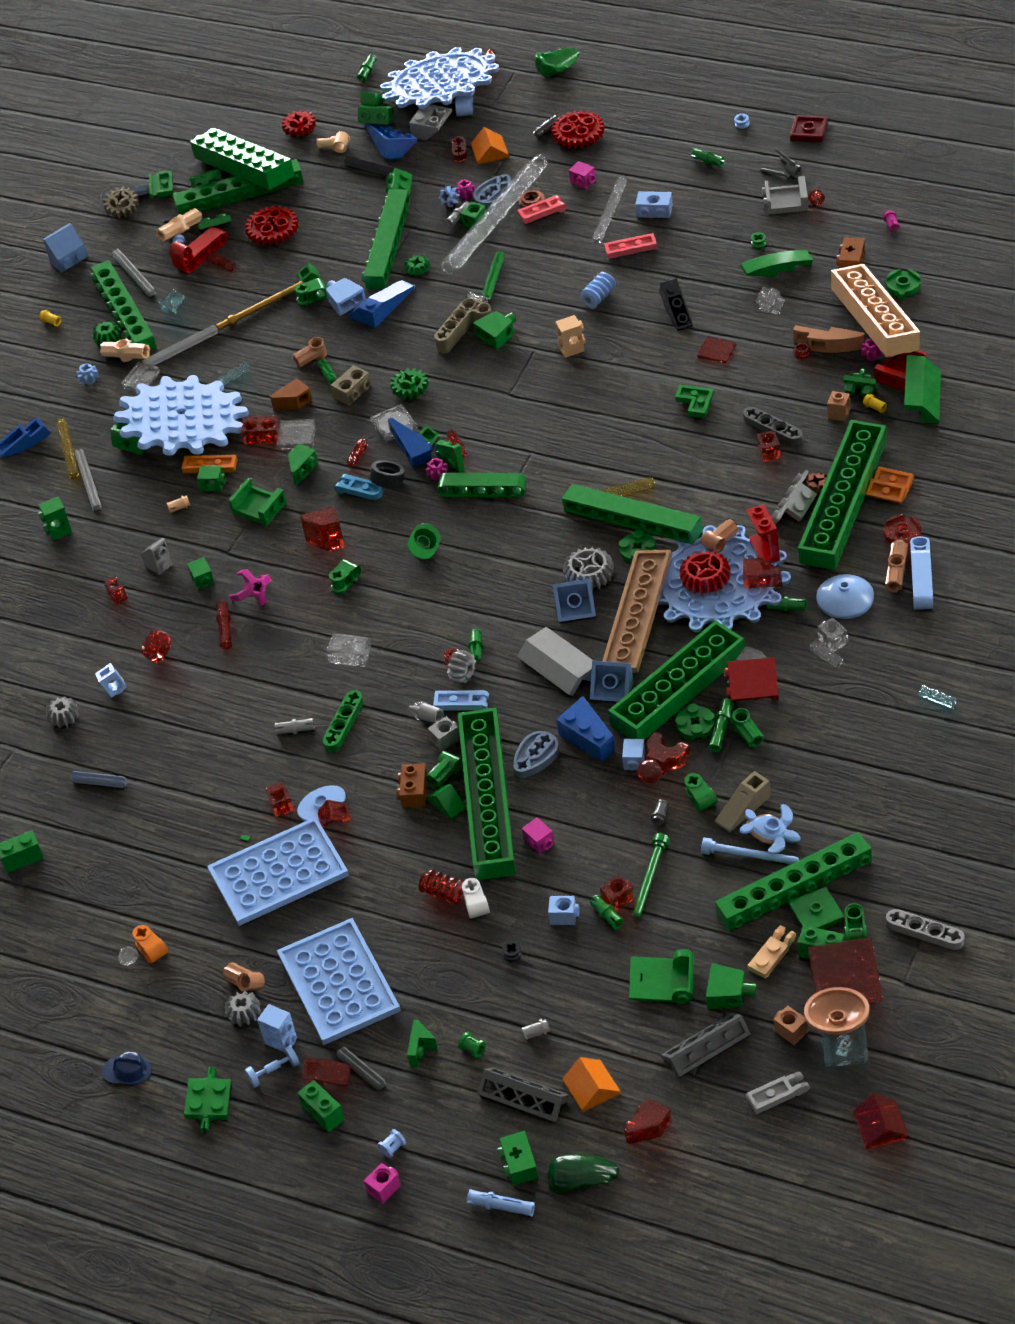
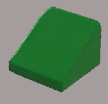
M310 263L297 272L300 282L303 281V283L321 278L317 268Z
M427 425L419 433L426 442H430L431 446L440 436V434Z

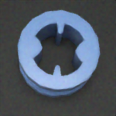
M738 114L734 118L737 128L743 129L750 124L747 114Z

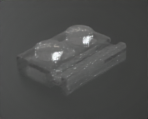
M138 362L122 381V389L128 388L129 391L136 392L138 384L150 386L160 374V368L149 364L143 365L141 362Z

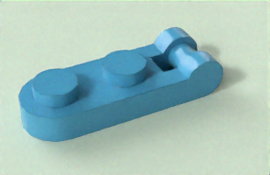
M343 474L340 482L334 487V490L339 494L344 492L370 500H377L383 496V488L381 486H377L370 480L348 474Z

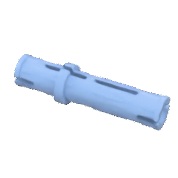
M470 1189L467 1196V1204L480 1205L488 1210L493 1208L532 1217L535 1209V1202L495 1195L494 1192L485 1193Z

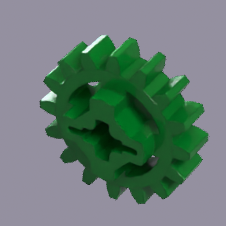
M409 368L406 371L400 370V374L395 373V378H391L390 386L393 395L396 394L397 398L402 396L403 400L407 397L412 400L414 396L419 398V394H425L424 390H428L427 385L429 383L426 373L422 374V370L416 371V368L412 371Z

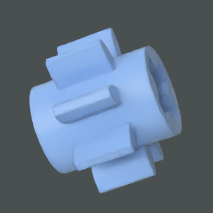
M445 186V190H440L441 193L438 199L442 201V205L453 207V203H458L457 200L460 194L456 192L457 188Z
M88 363L81 365L80 371H76L80 383L83 382L86 385L93 384L96 381V377H99L96 366Z

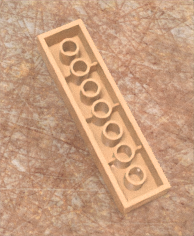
M864 264L831 270V289L886 357L919 350L920 331Z

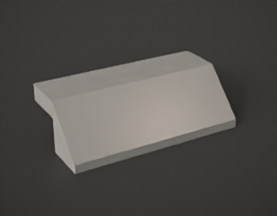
M547 627L528 638L517 655L519 659L569 695H574L582 679L591 682L593 660Z

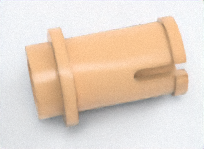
M182 495V498L167 502L170 513L183 508L188 509V506H191L188 497H183Z

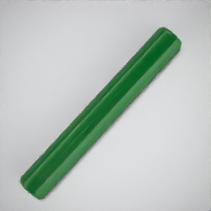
M502 251L495 253L482 292V299L484 301H489L492 297L505 257Z

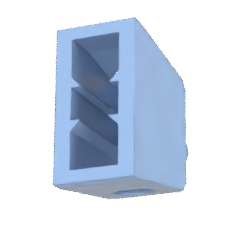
M346 278L338 282L331 280L327 283L326 293L328 301L339 316L366 300L364 288Z

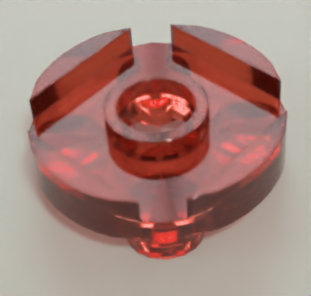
M904 514L892 516L886 521L884 526V538L890 544L896 540H903L909 546L912 538L921 537V524L913 516H910V518L905 517Z

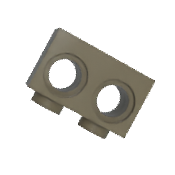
M353 365L331 385L333 398L349 406L371 386L369 372Z

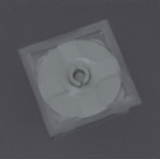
M402 404L370 417L371 423L385 442L395 439L389 430L388 418L395 419L411 430L418 429L416 422Z

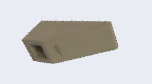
M756 771L750 774L740 783L715 819V823L728 832L735 829L746 819L745 811L747 809L754 812L771 797L770 781Z

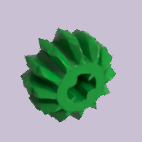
M103 321L102 324L98 323L97 327L93 328L92 337L97 346H100L103 342L117 343L120 341L121 330L116 322Z

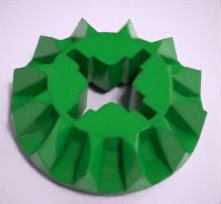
M420 254L407 258V261L404 262V270L410 275L423 274L430 268V260L426 256L421 257Z

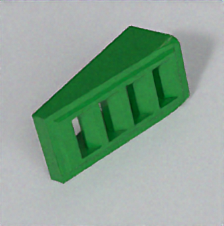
M361 92L362 105L375 106L386 102L380 94Z

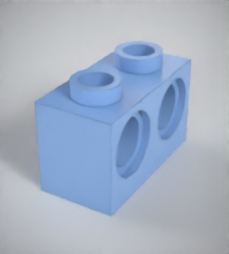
M268 1004L257 1019L264 1043L285 1052L284 1048L293 1046L297 1039L291 1015L289 1012Z

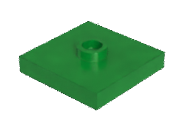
M827 887L788 902L789 908L802 928L804 925L825 929L845 921L843 913Z

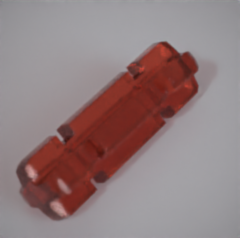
M211 252L208 255L209 261L229 271L236 269L235 262L215 252Z
M453 429L447 431V438L452 442V446L459 444L462 456H466V448L463 446L456 431Z
M359 438L346 460L348 466H356L368 445L366 438Z

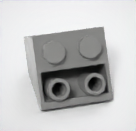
M435 105L419 109L409 122L411 134L417 139L428 140L441 128L452 112V109Z

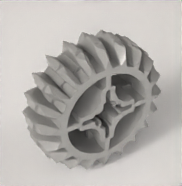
M593 546L590 549L585 547L584 550L578 549L576 553L571 552V556H567L563 572L567 582L590 579L592 590L593 588L600 589L601 585L606 586V583L611 581V576L614 573V564L606 551H601L600 548L595 550Z

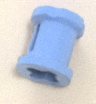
M393 1129L390 1135L383 1142H379L377 1146L384 1156L392 1158L393 1153L400 1146H404L406 1141L398 1131Z

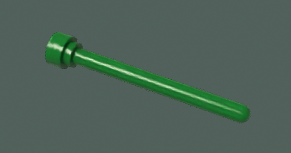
M656 833L652 841L654 851L633 911L635 918H639L642 914L661 852L668 847L670 838L663 833Z

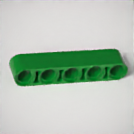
M443 473L439 478L437 492L443 497H521L525 492L527 478L521 473Z

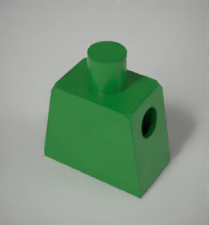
M495 311L473 323L475 336L498 350L514 335L513 323L516 322V317L513 313L504 316Z
M711 964L706 992L707 1009L740 1008L744 996H756L757 984L746 983L743 970Z

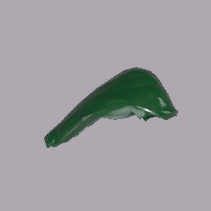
M576 1153L555 1157L549 1165L547 1177L550 1180V1190L562 1194L571 1190L586 1189L589 1186L607 1185L613 1178L618 1177L620 1170L615 1163L609 1162L604 1157Z

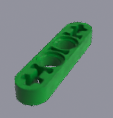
M352 690L345 695L323 737L326 751L335 752L342 746L364 703L360 691ZM344 712H352L349 716H342ZM337 726H344L342 730H335Z

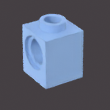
M111 663L95 673L98 681L111 698L120 694L127 687L123 678Z
M624 739L622 754L624 770H644V739Z
M550 896L548 910L550 925H575L576 917H579L580 914L579 904H576L575 896Z

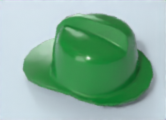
M426 523L417 525L407 541L408 550L419 559L431 558L440 544V533L433 525Z

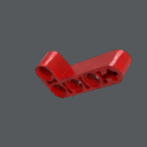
M212 226L189 246L175 241L170 247L173 266L187 274L193 272L226 244L228 233Z

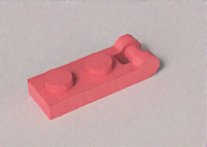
M556 195L521 208L517 212L523 223L527 224L555 212L562 213L567 207L561 198Z

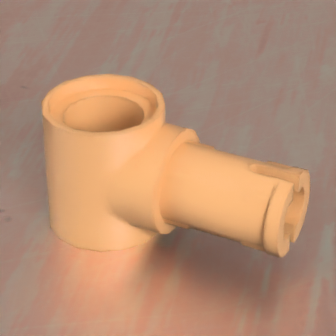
M338 132L336 136H331V138H318L317 146L318 149L331 148L338 153H343L347 149L350 137L346 132Z

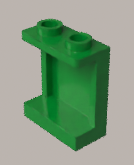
M247 478L229 499L231 513L266 526L287 503L283 489L277 488L272 493L253 486L252 479Z

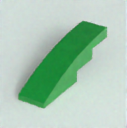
M792 250L760 256L741 263L740 267L746 276H777L779 271H794L796 265L811 266L813 259L807 250Z

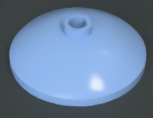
M850 574L837 575L827 579L820 585L816 595L817 604L825 614L838 619L855 618L870 609L874 601V591L872 586L859 576Z

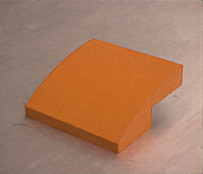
M878 466L874 479L871 478L866 496L901 504L912 485L914 475Z

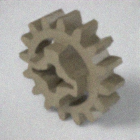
M124 186L121 189L116 187V191L110 190L111 194H106V198L103 199L104 208L107 214H111L112 217L117 215L120 218L121 215L127 217L126 214L132 215V210L136 211V206H139L138 196L135 191H131L130 188L125 190Z

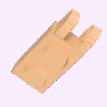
M780 925L774 931L773 936L767 940L747 965L748 970L766 979L789 951V947L796 938V933L790 931L785 937L784 942H781L779 940L783 937L786 928Z

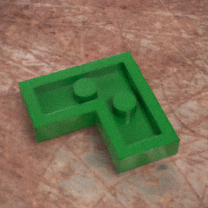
M679 385L675 395V402L690 404L688 416L706 418L714 396V389Z

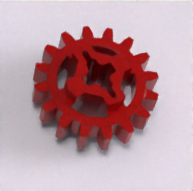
M293 111L292 114H287L288 117H283L284 121H281L283 132H285V135L290 134V137L296 135V138L299 135L304 137L305 133L310 134V130L314 131V127H316L315 116H312L311 112L307 113V111Z

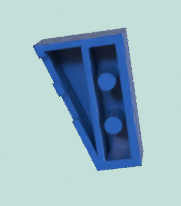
M583 696L556 719L559 735L597 760L603 762L615 751L613 734Z

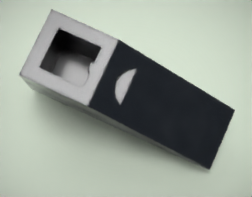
M673 279L660 283L659 292L664 307L676 330L693 326L678 280Z

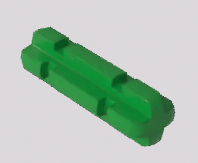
M326 359L318 360V367L321 369L327 382L332 385L337 380L336 375L330 365L327 364Z

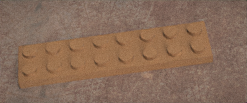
M671 550L635 551L602 661L631 663L632 673L639 672L673 555Z

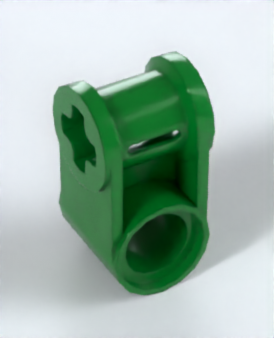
M317 278L296 285L297 303L305 306L326 299L327 287L323 280Z
M345 559L342 560L329 573V579L332 581V592L336 594L344 593L360 577L361 566Z
M691 773L685 777V794L698 812H702L718 803L716 794L699 774Z
M849 904L845 908L846 945H850V942L863 941L868 943L864 911L859 904Z

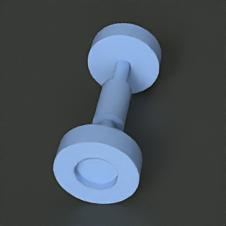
M291 1046L284 1048L287 1057L267 1064L263 1070L255 1073L251 1066L245 1069V1073L253 1088L260 1086L258 1076L264 1073H271L280 1068L281 1064L290 1061L293 1067L300 1064Z

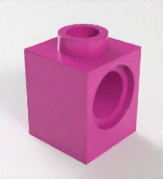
M578 161L569 169L570 183L587 189L596 180L593 166Z
M535 818L522 828L524 841L538 854L548 850L555 844L553 831L538 818Z
M381 1163L364 1180L367 1193L383 1204L401 1186L398 1172L390 1166L388 1168Z

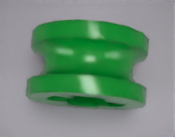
M761 232L752 234V247L756 249L765 247L766 235Z

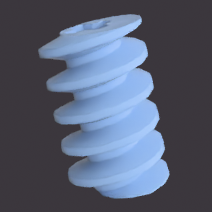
M600 272L581 291L582 302L588 308L595 309L616 287L614 278L608 273Z

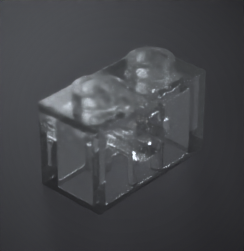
M333 633L326 651L330 663L365 667L372 649L370 640L367 637Z

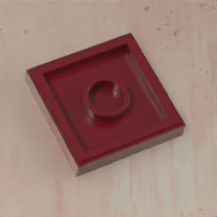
M795 115L790 140L823 142L828 117Z

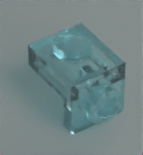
M172 289L164 301L158 299L157 302L161 305L160 308L167 313L171 311L177 314L187 297Z

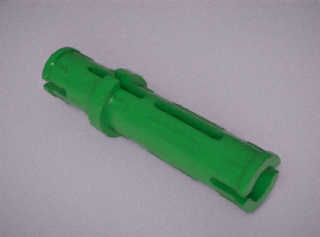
M723 699L720 710L716 714V724L708 746L712 752H720L734 706V702L731 699Z

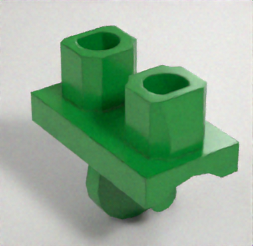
M861 369L860 373H853V376L844 375V391L850 394V396H854L856 389L862 390L861 397L865 398L867 394L871 395L873 392H877L876 379H871L872 375L866 374V369Z

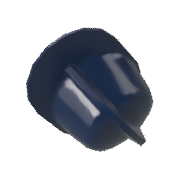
M128 1051L107 1061L102 1069V1075L110 1083L138 1085L150 1077L152 1067L150 1062L142 1058L138 1053Z

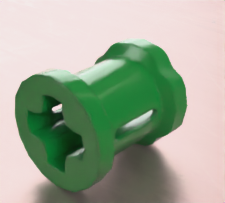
M466 1032L461 1036L458 1048L470 1052L473 1057L478 1059L486 1049V1042L479 1041L472 1037L471 1033Z

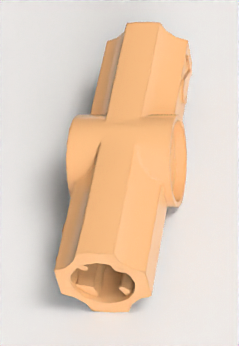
M194 208L183 215L180 214L171 219L169 223L156 230L158 239L164 242L175 235H181L186 232L190 227L201 222V212Z
M122 339L117 343L103 342L100 345L102 356L119 357L123 362L130 361L133 358L147 359L150 356L149 345L130 343L128 339Z

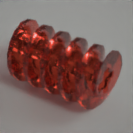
M431 869L428 873L424 872L422 874L418 888L422 893L425 892L436 898L440 897L441 900H447L449 903L457 905L463 895L462 884L464 881L460 879L457 882L456 877L450 879L448 874L443 876V873L440 871L436 874V871Z

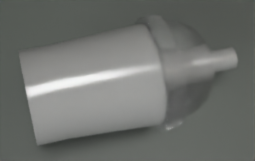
M424 701L409 706L417 720L436 723L443 719V709L427 704Z

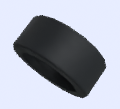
M384 460L376 461L371 465L370 480L377 486L397 488L403 484L405 469L398 463Z

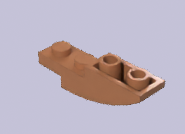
M795 325L793 339L794 343L808 345V351L838 353L862 349L861 344H865V333L831 327L829 331Z

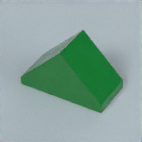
M451 784L439 787L426 797L432 805L451 821L467 810Z

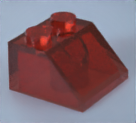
M336 507L300 515L306 543L325 551L345 547Z

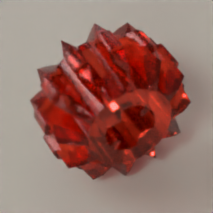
M161 630L151 631L149 636H146L143 642L144 645L141 647L142 655L155 662L163 660L164 656L168 655V651L171 650V637Z

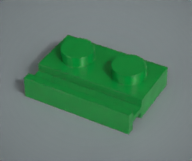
M172 170L158 172L156 175L149 174L151 199L154 196H158V198L173 196Z
M223 213L216 215V218L210 220V217L201 219V222L198 223L199 231L212 226L230 223L231 217Z

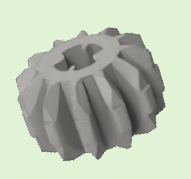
M464 650L453 652L452 658L449 659L450 662L447 665L448 676L458 683H466L474 675L475 657Z
M64 696L62 699H59L57 697L56 701H50V705L46 706V717L53 727L58 726L61 728L65 725L68 728V724H74L75 719H78L79 709L72 698L67 699Z
M246 990L242 994L236 992L235 997L229 996V1001L225 1002L227 1018L230 1019L233 1025L238 1023L240 1027L243 1023L249 1026L250 1021H256L257 1016L261 1012L259 1000L253 993L248 994Z

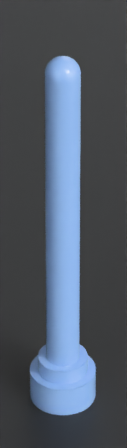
M705 837L701 846V853L708 855L721 852L787 864L799 861V858L795 856L769 854L764 851L716 844V841H713V839Z

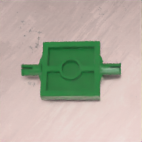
M211 1067L207 1068V1078L188 1079L184 1117L185 1119L201 1121L200 1132L204 1133V1128L205 1133L209 1132L210 1121L228 1120L232 1082L231 1079L215 1078V1067H212V1071Z

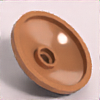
M844 987L821 990L812 995L804 1007L805 1020L809 1026L818 1032L828 1035H843L855 1031L867 1021L870 1012L869 1003L861 993Z

